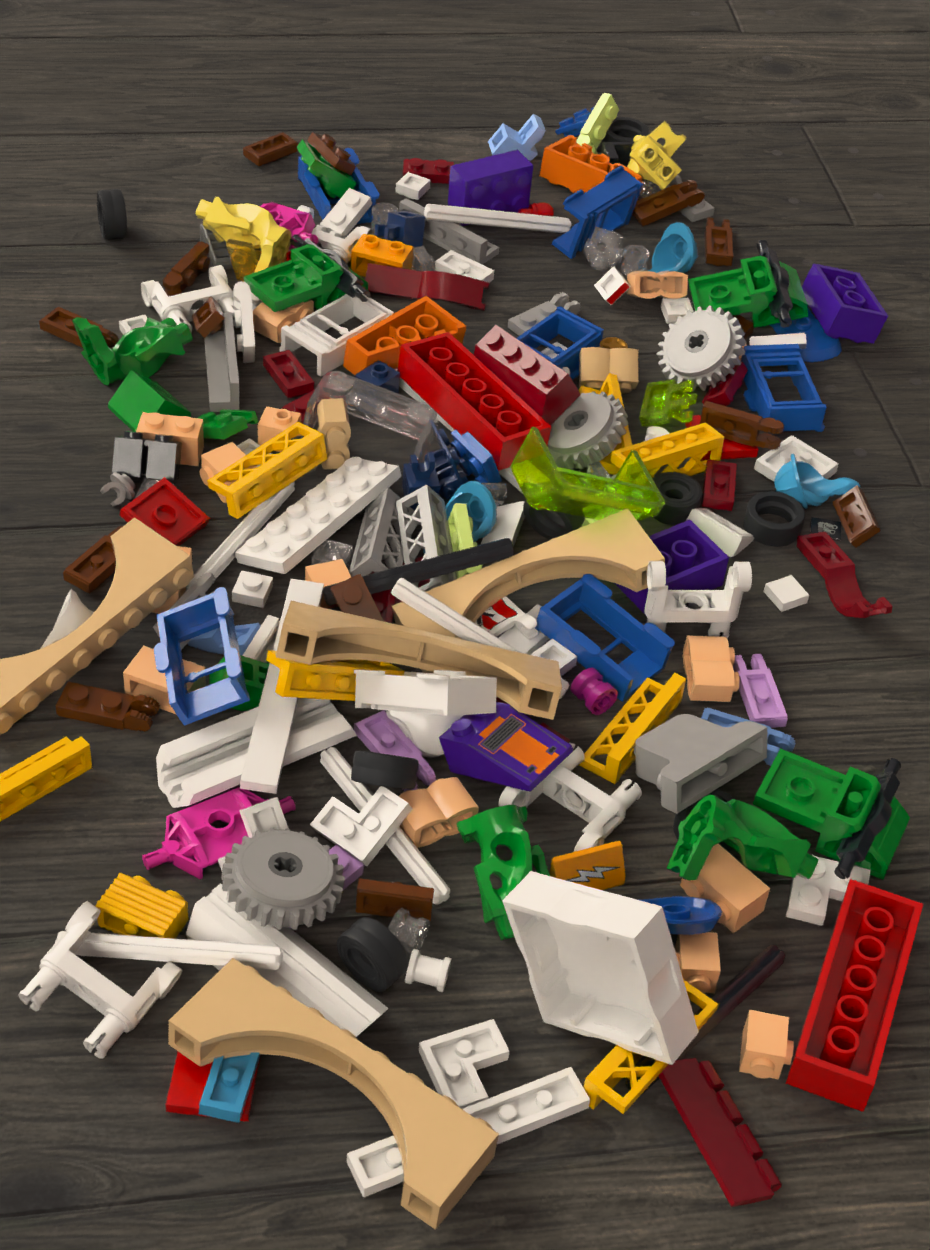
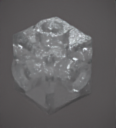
M595 226L592 238H588L584 246V254H586L585 257L588 262L591 263L590 267L599 271H606V268L611 269L613 266L615 267L616 263L620 264L624 254V248H622L624 239L620 233Z

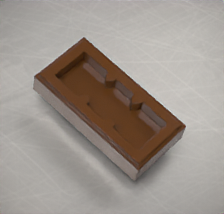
M282 132L243 147V156L257 166H261L297 152L299 143Z
M858 485L832 502L846 535L855 548L881 531L864 492Z
M359 878L356 912L430 922L434 888Z

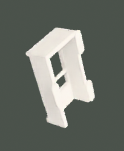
M363 293L362 295L368 299L366 302H362L357 296L352 298L346 294L300 319L299 322H295L292 326H283L281 328V346L279 351L290 350L292 352L301 346L305 347L317 355V375L321 377L343 364L348 339L391 316L394 312ZM354 316L365 322L350 332L347 328L339 326ZM333 327L343 336L335 339L324 331Z
M354 669V673H356L355 708L443 716L496 713L497 677L468 676L466 671L434 670V673L404 671V676L386 675L385 671Z

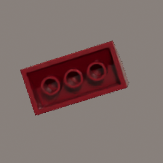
M495 325L475 346L474 356L550 426L581 395L567 372L498 325Z

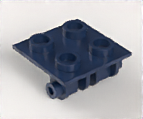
M431 419L429 422L441 449L435 452H428L427 454H434L441 496L451 499L457 489L467 483L468 480L461 467L457 469L456 467L461 462L454 447L447 448L451 444L444 429L437 430ZM427 454L425 455L424 462H426L428 459Z

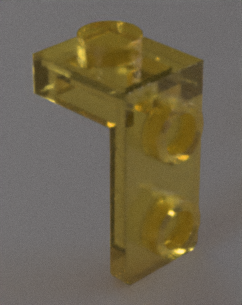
M228 239L226 247L236 279L244 282V276L255 272L262 252L254 250L252 243Z

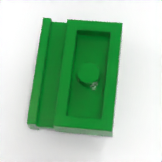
M223 409L220 411V415H216L215 412H208L198 417L203 419L204 438L224 440L248 428L247 424L259 422L255 411Z

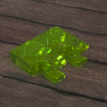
M675 379L647 383L639 415L642 427L670 423L671 418H675L683 423L692 421L694 412L683 411L682 409H688L689 405H693L697 401V393H686L693 391L694 382L684 381L676 384Z

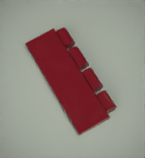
M696 1058L676 1060L673 1065L668 1064L658 1076L731 1207L770 1200L774 1196L773 1192L782 1187V1183L768 1159L758 1160L763 1156L764 1152L748 1125H739L744 1118L727 1090L720 1091L724 1084L711 1061H701L699 1064Z

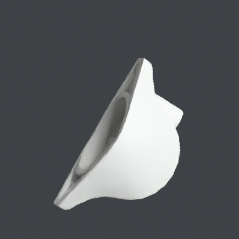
M72 589L66 596L54 628L41 649L73 632L94 613L81 602L76 592Z
M386 711L387 717L399 726L406 737H409L413 744L423 753V757L429 758L444 754L439 737L455 721L464 716Z

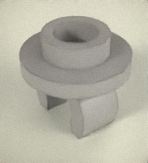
M114 472L110 476L111 482L105 484L100 490L102 494L109 489H114L117 492L116 500L111 503L113 507L121 504L125 498L131 500L135 497L133 490L135 489V484L124 473L120 475Z

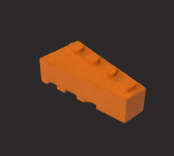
M571 134L545 147L539 176L548 179L552 184L569 188L573 193L580 189L584 193L604 182V178L609 172L622 165L620 163H610V157L605 154L593 153L592 146L583 143L582 146L576 143L577 138ZM622 165L625 171L642 182L643 177Z
M424 296L348 339L343 367L356 375L379 360L389 367L396 369L398 368L401 345L449 332L463 344L467 326L429 297Z

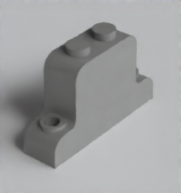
M677 715L636 739L634 746L636 775L655 784L661 790L662 807L677 814L767 758V727L751 721L739 722L731 727H722L694 715Z

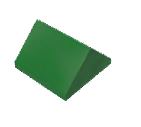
M132 369L108 402V409L135 432L142 412L191 417V412L158 382Z

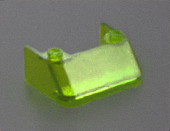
M532 427L510 465L527 503L538 510L547 509L600 520L628 508L637 521H642L657 516L665 505L663 496L638 452L635 450H631L614 479L557 467L538 428Z

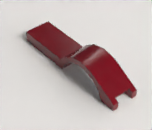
M371 263L367 265L365 277L370 293L419 300L427 296L433 300L453 302L471 309L485 311L486 304L481 302L483 290L489 289V282L448 272L416 271Z
M826 532L797 537L796 547L825 579L830 600L839 613L843 616L867 618L873 615L892 613L893 606L885 597L878 598L875 604L869 603L864 598L858 586L855 564Z

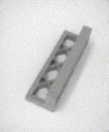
M407 198L400 201L399 211H410L424 216L425 207ZM425 217L423 238L448 251L457 252L482 265L499 254V247L456 223L427 220Z
M232 312L224 313V331H217L215 334H209L204 338L210 412H220L223 409L240 410L239 376Z
M425 485L396 501L405 565L415 562V558L421 548L425 549L426 552L422 560L452 552L445 502L428 485ZM418 502L419 505L413 515H408L407 508ZM421 525L422 529L416 540L411 539L416 526ZM456 572L430 578L429 583L419 588L426 592L434 587L457 579ZM415 582L412 584L418 587L419 582Z
M389 487L366 506L349 569L351 577L360 573L362 576H365L372 571L376 573L399 567L403 564L404 556L396 501L401 498ZM411 507L407 508L408 515L412 516L415 511ZM387 542H389L393 552H391ZM381 560L385 561L387 567L381 563Z

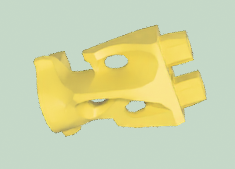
M666 121L647 136L636 135L633 138L635 143L631 147L630 162L627 168L641 175L642 179L650 180L664 190L682 170L670 157L687 137L684 134L676 135L673 133ZM659 138L665 139L663 146L657 142Z
M215 197L213 203L203 199L200 201L195 214L198 218L203 219L204 228L212 231L218 242L225 241L233 247L244 250L261 248L262 254L255 272L286 262V254L290 247L291 231L278 226L269 211L249 203L229 205L223 203L219 197Z

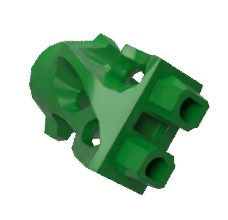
M82 317L72 319L84 349L81 353L97 378L104 385H109L117 380H124L131 369L149 378L158 371L170 355L183 356L185 354L183 345L193 340L190 329L185 323L177 325L174 319L169 317L161 322L147 318L144 327L128 331L116 343L114 348L110 349L99 326L90 324L87 319Z
M707 795L697 803L686 819L680 822L678 826L679 839L667 869L680 873L679 877L684 880H696L712 847L722 841L741 855L743 865L747 869L792 878H796V875L802 878L810 879L818 864V859L807 853L811 844L806 839H799L790 833L780 822L766 812L739 800L732 799L725 802L715 795Z
M504 805L495 807L456 823L465 843L477 841L480 844L481 863L473 868L481 895L483 918L485 924L495 923L501 940L514 937L503 900L532 871V864L535 867L536 873L550 876L544 852L539 845L530 846L528 832L523 827L528 815L526 806ZM498 845L507 846L512 852L511 860L504 861L500 859L496 854V847ZM491 874L501 881V888L496 890L492 887L490 882Z

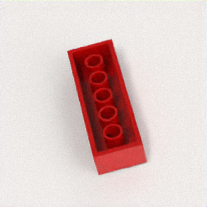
M449 332L401 345L397 369L400 372V378L454 430L456 429L461 435L468 431L492 454L498 471L546 456L551 426Z
M853 879L849 880L785 1084L864 1112L876 1082L923 903Z

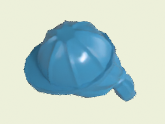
M676 222L667 227L661 241L654 250L651 263L652 268L648 271L656 273L661 271L686 273L692 268V265L698 258V248L688 226L684 223Z
M791 454V461L779 469L774 481L776 492L792 496L801 503L804 509H807L808 505H821L829 496H842L856 485L860 487L859 483L851 478L843 477L834 480L824 478L809 463L797 461L795 454Z
M469 481L461 485L445 506L447 521L455 503L466 504L468 516L473 519L472 538L473 542H475L479 538L486 537L496 524L497 505L491 492L480 482Z

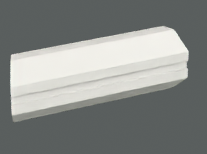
M298 698L283 766L357 736L347 720L331 703V700ZM258 707L161 745L156 756L158 786L163 794L167 796L172 808L189 806L240 785Z
M222 884L215 887L207 897L204 896L195 903L186 931L188 940L280 946L283 952V961L280 969H255L260 973L261 977L277 987L285 988L293 998L308 1008L317 1009L326 1020L340 1029H346L357 1037L389 1009L289 927H282L281 930H277L276 926L266 925L263 927L261 922L257 920H247V914L244 911L237 913L235 911L236 902H227V892L222 891ZM213 965V966L216 967L219 971L224 967V966Z

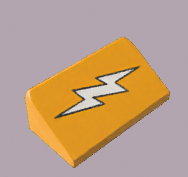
M615 841L553 857L549 874L551 877L599 890L623 885L626 876L622 843Z

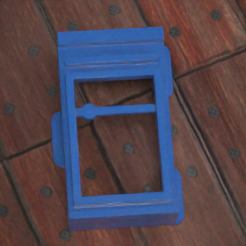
M345 148L344 150L351 155L349 159L355 165L359 164V158L352 148ZM298 156V179L303 183L323 220L332 210L330 204L337 203L341 198L328 200L320 187L317 176L308 171L307 168L309 166L301 160L302 156ZM356 167L351 174L357 183L355 191L371 197L372 201L370 208L357 224L375 222L376 199L379 198L380 194L372 182L364 180Z
M621 165L605 176L604 182L584 193L580 189L568 196L563 202L564 209L580 221L573 225L571 230L554 239L552 245L572 259L576 256L577 251L581 252L583 248H588L621 226L629 224L643 184L625 171Z
M558 306L554 313L517 337V339L559 368L568 367L570 369V377L573 380L579 376V354L581 348L599 347L604 329ZM560 334L573 341L574 344L564 351L561 347H556L548 341ZM544 345L559 355L551 358L536 350V348Z
M799 345L744 346L745 355H742L741 361L748 369L743 378L748 390L744 391L743 395L748 408L751 411H757L758 415L762 416V418L770 417L781 421L784 424L783 431H824L823 419L827 407L826 404L822 403L800 355ZM787 365L788 372L766 371L762 373L760 366ZM790 376L793 384L797 387L802 401L775 402L764 377L770 379L772 377Z
M584 574L580 580L540 608L535 629L577 655V662L584 668H595L603 676V682L610 683L617 690V698L623 702L637 691L647 677L652 679L664 670L675 642L653 623H646L645 625L640 623L610 599L612 591L593 575ZM582 610L612 634L616 640L601 651L598 645L579 630L572 628L565 621ZM620 643H623L634 653L621 663L616 664L606 654Z
M219 587L214 593L157 614L160 643L154 647L156 669L160 673L165 672L169 704L184 726L250 701L233 619L234 612L230 607L228 592L224 587ZM220 627L225 662L197 673L191 672L185 677L180 643ZM224 668L227 669L228 678L188 693L186 683L195 682L198 678Z

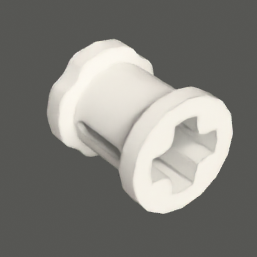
M413 949L406 972L405 983L412 984L413 981L435 986L437 991L444 992L452 958L445 957L443 960L421 955L420 950Z

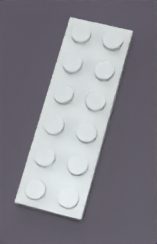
M360 457L347 459L341 467L327 475L325 480L309 490L295 504L289 506L283 514L269 522L257 535L248 539L235 552L237 562L286 574L377 498L380 493L402 477L399 466L386 464L382 461L365 460Z

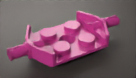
M274 202L265 203L260 206L271 213L278 226L289 229L291 231V239L297 243L298 241L292 237L296 234L303 240L308 238L315 244L318 243V237L311 234L315 227L311 214ZM290 244L289 250L296 248Z
M238 787L168 815L166 817L165 841L162 842V848L142 855L144 866L147 870H150L163 863L172 862L174 866L198 879H202L203 868L218 863L219 858L232 852V845L234 843L241 845L242 838L248 836L239 810L266 800L249 790ZM291 796L279 800L283 814L296 809ZM218 820L229 823L223 828H215L210 825Z

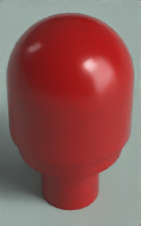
M545 202L533 203L528 208L518 210V213L554 217L553 207Z

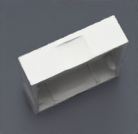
M532 871L503 900L516 943L527 964L529 981L543 1022L587 1037L600 1038L612 1042L625 1050L673 1065L699 1032L662 906Z

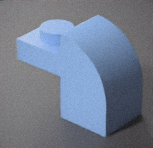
M535 114L528 119L519 132L502 123L488 141L492 155L519 150L531 161L538 155L535 144L542 140L546 130L541 118Z

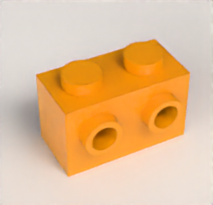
M362 234L351 251V269L360 276L366 277L368 263L412 270L413 246L405 245L399 241H389L378 238L375 235Z

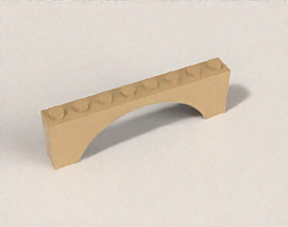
M627 508L538 546L524 550L509 558L495 562L480 570L466 574L451 582L426 591V593L475 623L489 607L503 597L521 588L547 580L582 578L584 574H591L597 579L613 582L639 592L648 588L647 567L649 561H663L665 563V558ZM403 601L392 606L395 624L461 639ZM421 669L423 673H434Z
M133 518L111 535L116 558L115 574L111 587L98 609L81 626L57 642L27 654L0 659V735L6 733L25 714L33 711L51 693L60 689L78 671L86 668L104 650L112 647L131 628L138 626L147 615L156 608L161 607L178 590L186 587L194 578L190 555L136 518Z
M290 601L276 653L277 658L308 665L331 660H369L405 665L434 672V670L466 671L468 676L497 677L496 697L505 701L520 713L554 720L562 690L558 661L296 601Z
M234 958L169 1020V1045L199 1066L209 1064L214 1061V1058L223 1056L224 1059L250 1055V1053L286 1056L321 1066L358 1088L383 1115L397 1142L403 1167L401 1206L435 1230L494 1158L499 1133L494 1131L489 1123L483 1119L473 1117L458 1107L457 1103L450 1097L441 1096L426 1086L417 1075L405 1072L393 1064L385 1054L380 1051H373L358 1041L353 1033L346 1029H340L326 1020L317 1009L308 1008L293 998L288 990L275 986L261 977L255 968L245 966Z

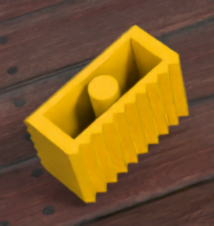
M119 873L118 877L114 879L113 884H110L109 889H106L105 894L101 896V899L96 904V907L100 910L97 918L98 925L119 935L175 939L188 922V902L179 893L173 890L164 892L157 889L141 876H134L132 878Z

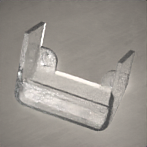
M331 371L323 376L308 401L304 425L313 429L318 420L317 408L321 399L343 398L347 405L348 414L417 439L418 442L414 455L416 454L418 463L423 462L435 438L429 420H433L437 429L439 425L437 413L430 405L355 378L342 371Z

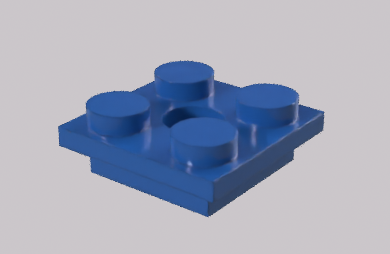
M594 107L589 112L587 108L577 111L573 114L574 119L570 117L559 122L560 128L555 130L556 134L564 133L565 137L570 134L573 136L580 135V131Z
M455 429L451 432L454 441L450 444L451 447H454L458 457L461 458L459 467L463 469L467 476L473 474L476 477V482L486 486L496 496L500 493L496 484L501 482L502 479L492 454L468 431L461 435Z

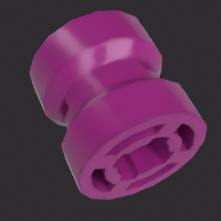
M587 668L579 673L573 680L570 688L577 699L585 701L586 708L594 715L606 712L615 703L618 696L617 690L610 683H604L603 676L595 668Z

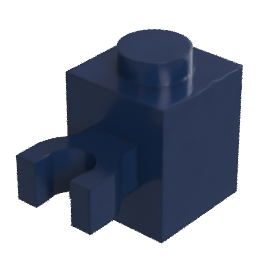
M410 211L388 212L387 224H375L374 235L384 236L385 240L402 242L405 245L413 246V249L422 248L426 216Z
M433 453L427 454L428 459L426 462L418 463L415 454L410 455V463L403 464L402 489L404 497L425 485H428L439 495L440 484L435 469L436 461ZM417 502L410 507L415 511L419 504Z

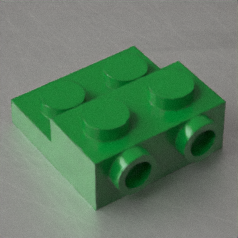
M303 139L300 141L297 149L302 155L301 160L309 166L307 168L308 171L317 176L319 183L323 185L322 190L332 198H336V196L341 198L349 188L355 190L357 183L350 174L334 168L310 143Z

